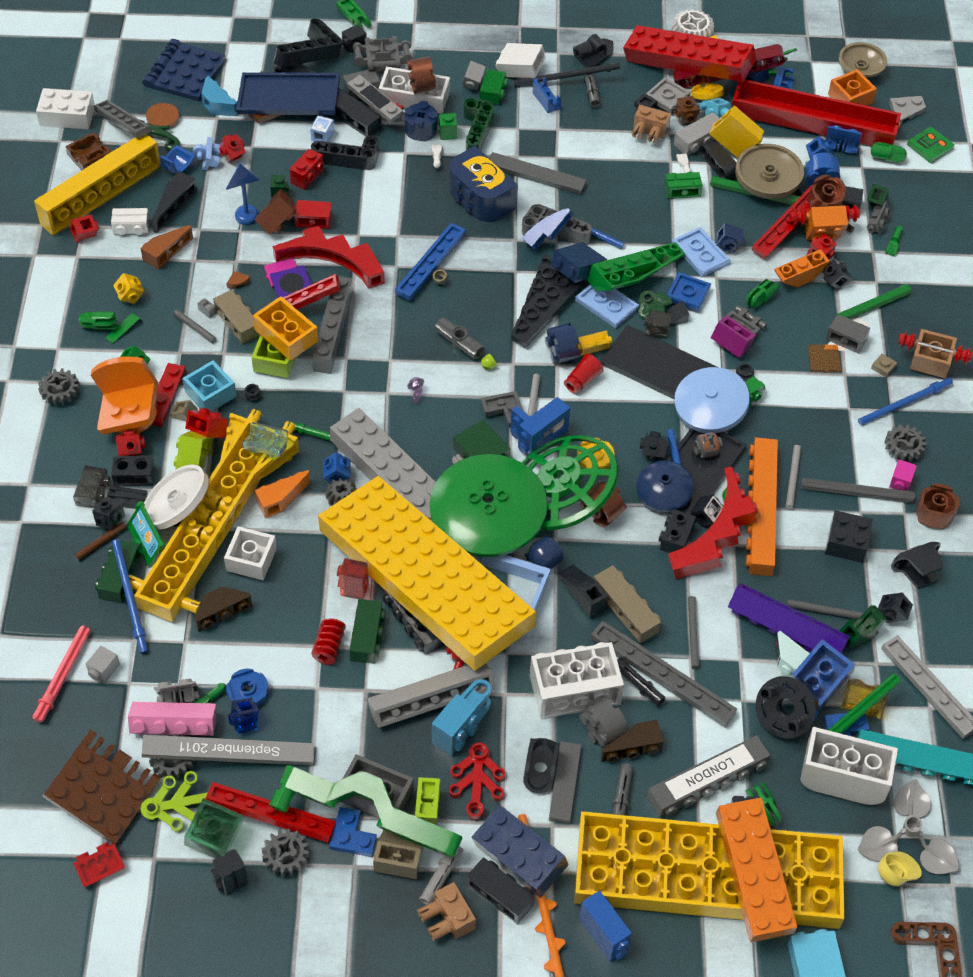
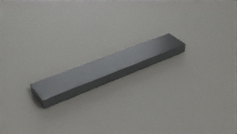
M109 100L94 105L97 113L135 138H140L152 132L149 125Z
M492 152L489 157L507 174L581 195L586 185L587 179Z

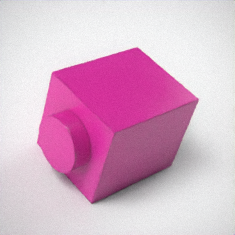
M898 459L889 488L908 491L917 465Z

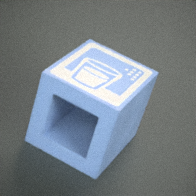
M317 116L310 128L311 141L329 142L334 133L333 119Z

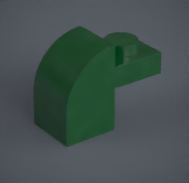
M870 605L859 619L848 620L839 631L851 636L847 646L848 648H855L875 638L879 634V628L887 619L875 605Z

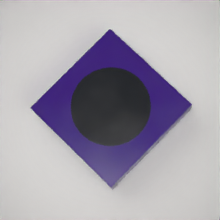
M304 265L270 274L277 298L280 296L283 298L311 285Z

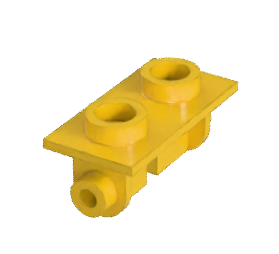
M607 330L578 337L579 344H577V350L580 349L581 355L608 349L610 348V343H612L611 336L608 337Z

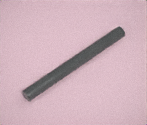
M689 596L691 668L699 669L696 597Z
M787 600V606L795 609L851 619H859L863 612Z

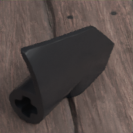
M593 34L586 42L573 47L574 56L585 67H594L612 54L613 41L605 38L601 39L597 34Z

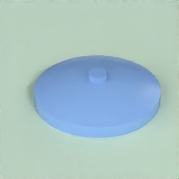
M708 367L696 370L680 382L675 392V409L678 417L686 426L702 433H719L733 428L742 421L749 408L750 399L746 383L736 373L724 368Z

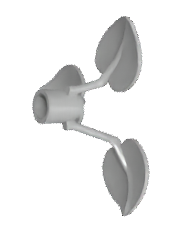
M917 779L908 782L899 790L894 800L896 812L901 816L908 815L903 824V829L893 838H891L890 831L884 827L875 826L868 829L858 847L859 853L869 860L879 862L885 854L898 851L894 842L903 834L908 837L919 836L921 844L925 848L920 854V862L926 871L936 875L957 872L959 869L957 856L953 848L946 841L934 838L930 841L929 845L925 843L923 832H921L922 821L920 818L929 812L931 807L930 798Z

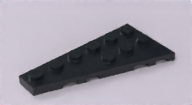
M543 254L541 264L537 269V274L533 279L525 304L521 309V314L511 334V340L525 348L587 282V279L576 283L552 267L550 265L552 258Z

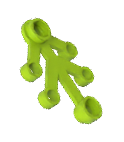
M189 771L185 774L184 782L172 799L163 801L169 790L174 789L176 786L175 778L173 776H166L163 779V786L156 796L148 798L142 803L141 813L150 820L159 818L168 824L173 831L179 832L183 829V821L180 818H173L164 812L165 810L173 809L190 820L195 827H202L205 823L204 816L200 813H194L185 806L205 802L207 793L184 797L190 787L196 784L198 780L196 773ZM189 775H194L195 779L194 781L189 782L187 781V777ZM171 779L174 783L172 786H167L166 781ZM155 805L156 809L150 812L148 811V806ZM196 817L202 818L200 824L194 822ZM175 821H179L181 823V826L179 828L173 827V823Z

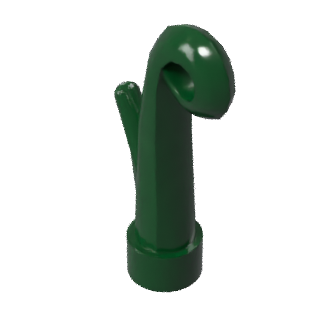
M146 123L152 130L147 135L167 140L164 145L167 151H170L176 145L180 146L179 139L165 131L169 130L170 126Z

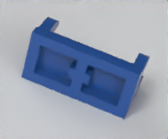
M782 65L779 66L773 86L792 90L795 77L789 76L786 73L793 74L794 70L782 67Z
M543 77L541 84H539L537 78L533 79L532 93L546 112L550 113L561 109V98L558 95L555 97L549 89L547 79Z

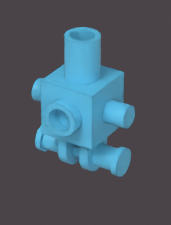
M721 98L709 99L696 104L699 105L700 111H705L706 115L713 112L719 118L731 109V103Z

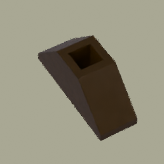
M220 587L205 594L195 616L197 631L207 630L218 622L226 621L231 616L248 610L253 606L250 593Z

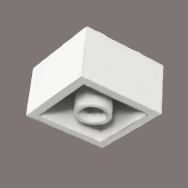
M238 526L224 557L226 571L264 581L277 550L275 536Z

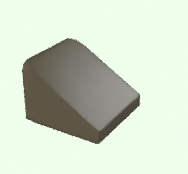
M191 400L176 402L170 417L186 422L188 410H197V407Z

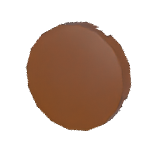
M158 103L147 110L146 120L148 124L168 125L170 128H173L178 124L179 112L172 104Z

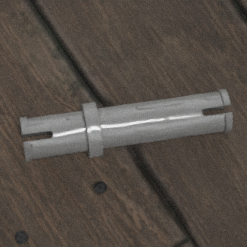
M459 846L455 858L444 856V858L439 860L437 870L419 897L423 904L428 905L434 901L435 892L442 888L450 872L454 871L455 863L464 851L461 846Z

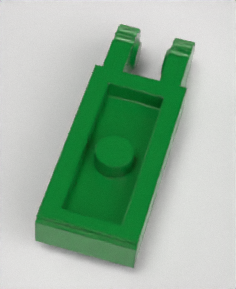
M340 0L336 2V7L354 26L358 24L363 29V25L360 22L362 21L367 28L371 27V21L366 16V13L353 0Z

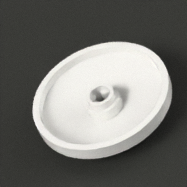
M186 465L172 471L158 482L148 494L144 504L157 530L166 529L177 524L188 516L200 503L206 493L209 482L208 475L200 466Z

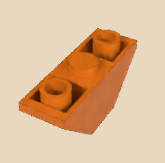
M820 249L779 266L774 271L784 284L800 287L812 282L830 261Z

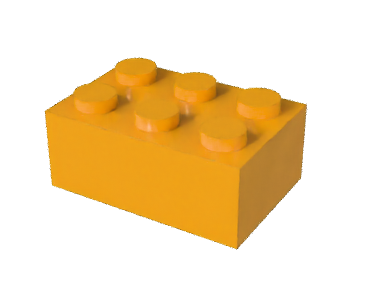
M281 296L253 315L254 330L290 361L318 342L317 326Z

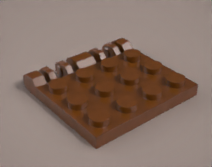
M90 729L42 797L111 844H116L161 777L153 773L144 786L142 783L151 771L146 768L138 781L132 778L131 775L137 770L140 763L135 761L129 771L125 773L123 770L132 757L120 749L111 762L106 760L116 747L113 744L108 746L103 757L97 754L96 750L104 742V738L101 736L92 749L88 748L97 733Z

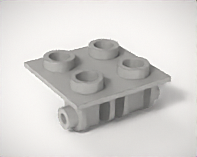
M192 679L179 680V684L173 685L171 682L158 683V687H153L157 694L160 693V696L157 697V702L172 703L171 693H173L174 703H177L176 692H179L180 702L183 703L182 691L184 692L185 703L195 702V699H199V692L194 691V688H198V684L196 681H192Z

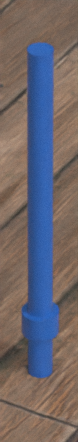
M947 378L941 382L936 381L921 391L859 418L858 423L860 425L866 424L927 395L939 393L943 388L952 385L953 380Z
M119 539L112 541L134 627L133 635L134 639H137L140 653L144 654L148 652L145 640L146 632L145 628L141 625Z

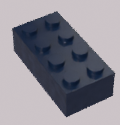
M501 805L493 811L471 837L476 847L540 898L569 865L564 854Z

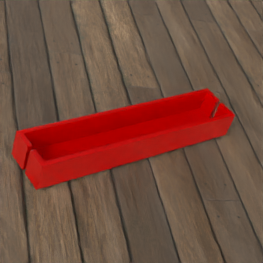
M750 80L738 82L732 102V107L735 105L752 120L827 136L829 126H840L846 130L854 129L862 133L859 143L871 146L875 142L894 145L901 113Z

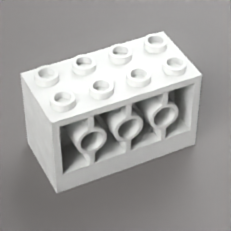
M601 642L587 647L578 646L575 649L569 650L560 649L552 653H538L531 656L530 680L540 719L583 712L584 709L605 697L610 698L614 702L611 704L612 706L621 705L624 683L612 642Z

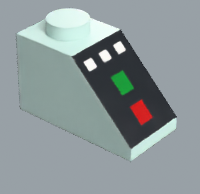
M781 631L777 633L774 643L777 668L783 675H792L810 653Z

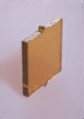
M824 343L821 345H808L811 372H841L838 345H825Z

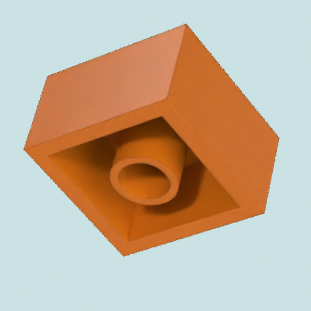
M856 69L832 79L828 95L833 99L868 106L873 104L877 88Z

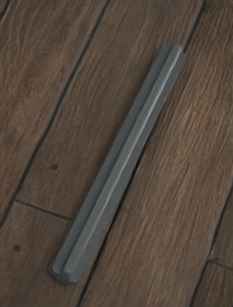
M802 478L801 481L802 489L910 503L915 501V492L811 478Z

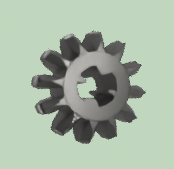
M340 477L339 481L332 480V484L327 485L325 496L329 506H333L357 490L354 482L350 483L349 479L342 481Z

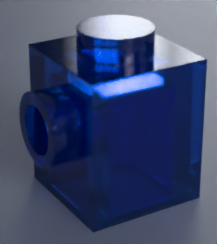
M252 697L232 701L228 720L237 734L257 730L259 710Z

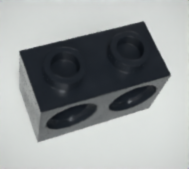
M152 456L113 457L111 476L114 486H153L154 464Z

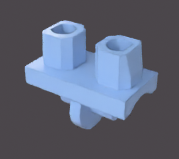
M207 137L206 145L199 144L193 148L192 152L196 155L197 159L201 160L203 158L202 170L206 171L209 166L217 168L220 162V157H218L220 146L219 144L212 143V137Z

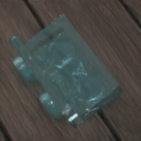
M252 422L250 434L243 441V449L268 454L271 457H280L287 447L288 430Z

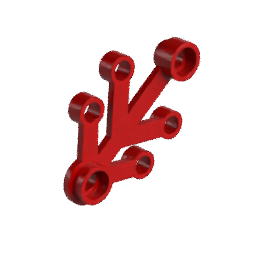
M483 743L472 745L469 749V756L458 765H453L450 769L451 777L453 779H460L463 776V771L474 763V770L458 783L452 784L449 787V796L457 799L461 796L462 790L473 782L472 801L467 805V816L473 820L480 819L484 813V806L480 802L481 783L491 792V797L494 801H501L504 798L503 788L498 787L482 771L484 764L493 773L494 781L502 782L505 779V770L498 767L489 758V748ZM481 752L483 755L477 756L476 753ZM454 770H459L460 773H459V774H454L453 771H454ZM502 773V776L497 777L495 774ZM457 789L459 792L453 793L452 790ZM495 792H500L501 795H500V796H495L494 793H495ZM477 810L479 813L472 814L471 811Z

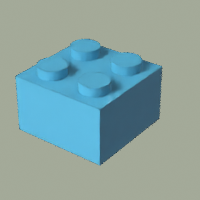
M214 360L182 378L185 393L199 408L210 409V412L237 397L235 383Z

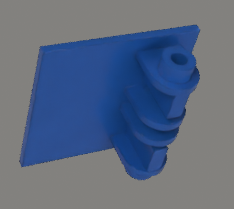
M829 126L825 141H829L832 144L834 151L837 143V151L840 144H843L842 152L846 145L845 153L853 155V153L857 154L862 133L854 129H842L840 126Z

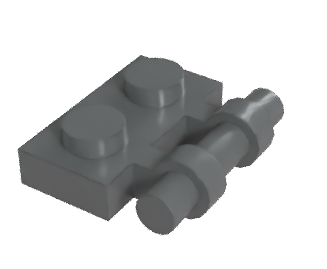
M739 305L736 306L734 311L731 310L727 314L756 336L760 333L761 328L764 330L767 326V323L762 321L761 317L754 316L750 313V310Z

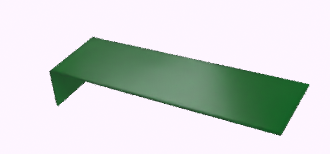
M132 313L106 339L113 344L134 323L141 319Z

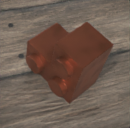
M280 189L269 200L268 205L256 216L255 221L269 234L273 231L277 233L283 226L281 223L285 219L289 221L295 214L296 203Z

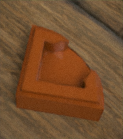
M234 271L226 283L227 288H236V286L248 284L250 276Z

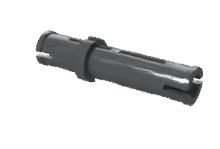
M594 73L584 75L587 86L586 94L590 100V106L597 108L601 103L599 100L600 92L596 86Z
M630 764L620 765L616 796L612 801V814L625 816L626 810L629 808L628 795L634 768Z

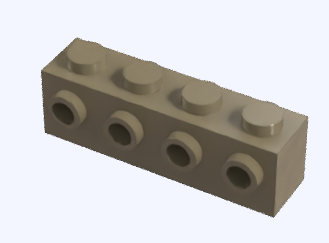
M612 565L594 576L593 579L608 596L607 605L640 644L659 633L661 626L660 617L651 611L646 600L640 598L634 586L629 585L621 571Z

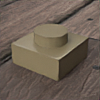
M881 354L872 364L871 369L887 377L895 369L897 362Z

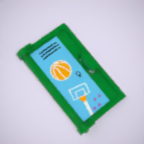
M140 501L134 507L136 510L128 521L127 527L133 537L132 542L139 544L140 552L148 568H150L160 552L164 550L166 544L162 541L144 502Z

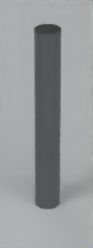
M176 309L174 311V316L211 343L216 341L214 335L180 310Z

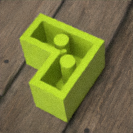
M192 431L180 435L176 443L178 454L174 459L175 470L186 465H198L203 469L205 456L211 453L213 438L205 437Z

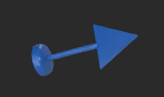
M239 163L226 190L241 186L243 205L236 209L235 219L241 225H252L256 222L255 218L259 213L256 207L247 203L245 184L259 181V178Z

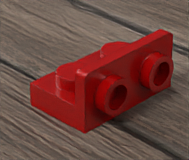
M106 842L96 847L97 852L91 855L87 851L75 857L77 861L73 865L84 887L125 868L115 843L109 845V842Z

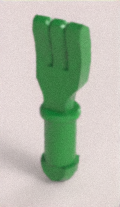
M897 226L894 229L895 232L885 250L886 253L895 256L899 246V238L903 232L901 226Z
M217 684L213 690L205 694V697L199 698L194 703L213 702V699L226 690V684Z

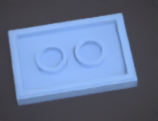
M701 227L672 240V243L676 242L684 251L685 255L683 257L701 277L730 264L731 260L716 246V243Z
M591 284L575 298L576 302L615 329L639 308V304L618 290L596 291Z

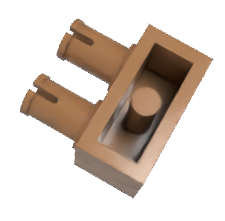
M639 105L634 116L632 136L636 138L638 134L637 139H639L643 133L649 134L647 139L649 142H652L654 138L653 143L658 141V137L664 139L670 126L671 113Z
M454 882L436 891L433 902L417 909L419 917H422L421 921L423 923L438 914L443 916V921L427 928L433 941L450 932L454 935L455 939H458L475 930L476 919Z

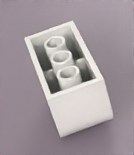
M813 727L807 743L800 780L804 786L819 793L862 804H880L885 801L892 786L898 748Z

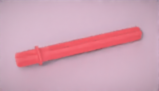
M86 626L79 628L42 699L38 700L39 705L32 717L38 723H42L49 710L54 708L53 703L91 632Z

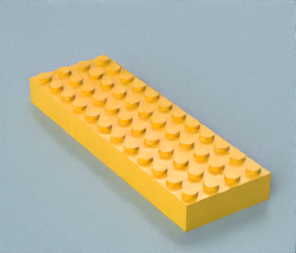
M375 477L318 515L320 531L474 671L536 627V611L381 477Z
M581 811L574 904H581L582 901L600 890L610 905L615 908L744 920L718 824ZM770 829L796 924L840 929L844 920L843 836Z

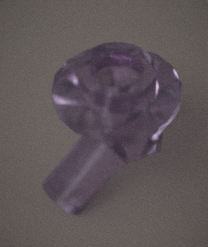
M414 377L407 385L409 390L414 391L411 402L418 404L423 391L422 387L425 383L423 378Z

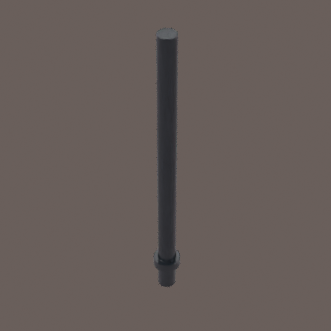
M606 63V65L536 76L540 83L543 82V77L547 81L605 71L609 73L611 70L620 69V64ZM536 78L514 80V86L533 84V79Z

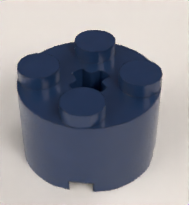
M421 101L405 109V133L409 138L427 141L436 135L438 113L434 107L428 105L426 101Z
M571 323L547 329L548 337H545V344L547 348L550 347V357L553 364L580 358L581 351L580 349L577 350V344H579L578 335L574 326H570Z

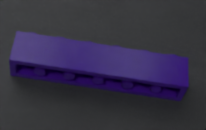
M742 583L736 587L728 605V608L732 609L731 612L735 615H744L750 618V622L756 625L762 624L768 627V631L774 634L781 631L795 643L799 642L805 645L804 648L810 652L823 639L843 654L851 637Z

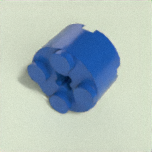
M830 153L814 154L809 161L805 162L806 182L809 187L816 178L822 175H830V177L841 179L839 160L836 156L835 158L832 157Z

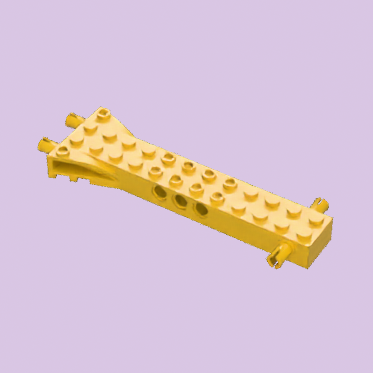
M252 409L247 419L230 413V422L226 431L227 436L226 441H224L221 460L209 478L208 488L197 507L182 520L146 578L142 580L129 575L132 589L137 590L134 597L138 609L170 622L175 620L182 608L197 614L201 602L188 597L262 478L271 474L286 462L291 461L293 456L299 452L298 437L292 435L296 426L292 422L288 426L289 421H286L281 431L258 423L262 417V413L259 410L255 413L256 409Z

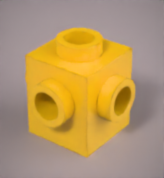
M123 273L113 285L118 298L123 302L135 304L144 293L138 278Z

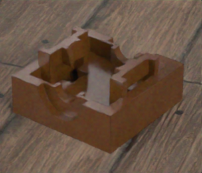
M95 132L87 133L85 137L73 140V143L65 146L67 155L81 171L112 152L108 146L102 145L99 136Z

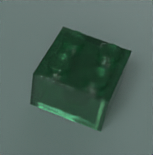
M203 798L184 836V845L213 858L221 855L225 856L242 825L243 815Z

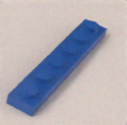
M450 223L395 288V294L410 301L464 237L466 229Z

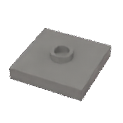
M663 78L646 94L657 100V106L672 113L676 108L677 98L690 97L691 92L671 80Z

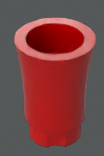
M585 354L579 364L567 376V379L564 381L565 387L574 394L582 390L594 378L604 372L601 362L593 355Z

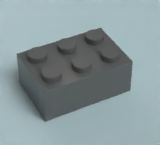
M355 754L342 779L361 771L382 779L393 807L403 811L414 791V778ZM357 795L341 801L344 804L380 818L374 802Z

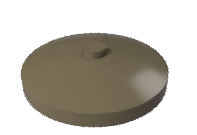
M758 144L747 148L740 154L737 159L735 173L740 185L748 192L759 197L774 199L786 197L800 187L804 176V167L799 157L791 150L776 144Z

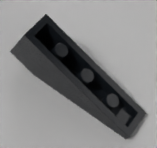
M180 171L170 178L152 218L154 233L157 234L197 192L195 178Z

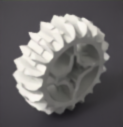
M686 9L685 12L680 11L679 14H676L672 21L671 29L675 32L712 37L714 22L713 18H710L709 14H705L704 11L699 12V9L697 11L693 9L688 11Z

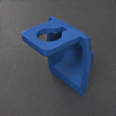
M176 145L165 157L163 155L159 157L160 166L173 174H176L178 171L183 172L192 163L196 155Z

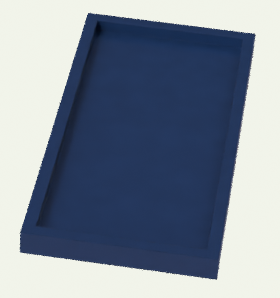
M242 72L236 112L237 114L336 115L340 73Z

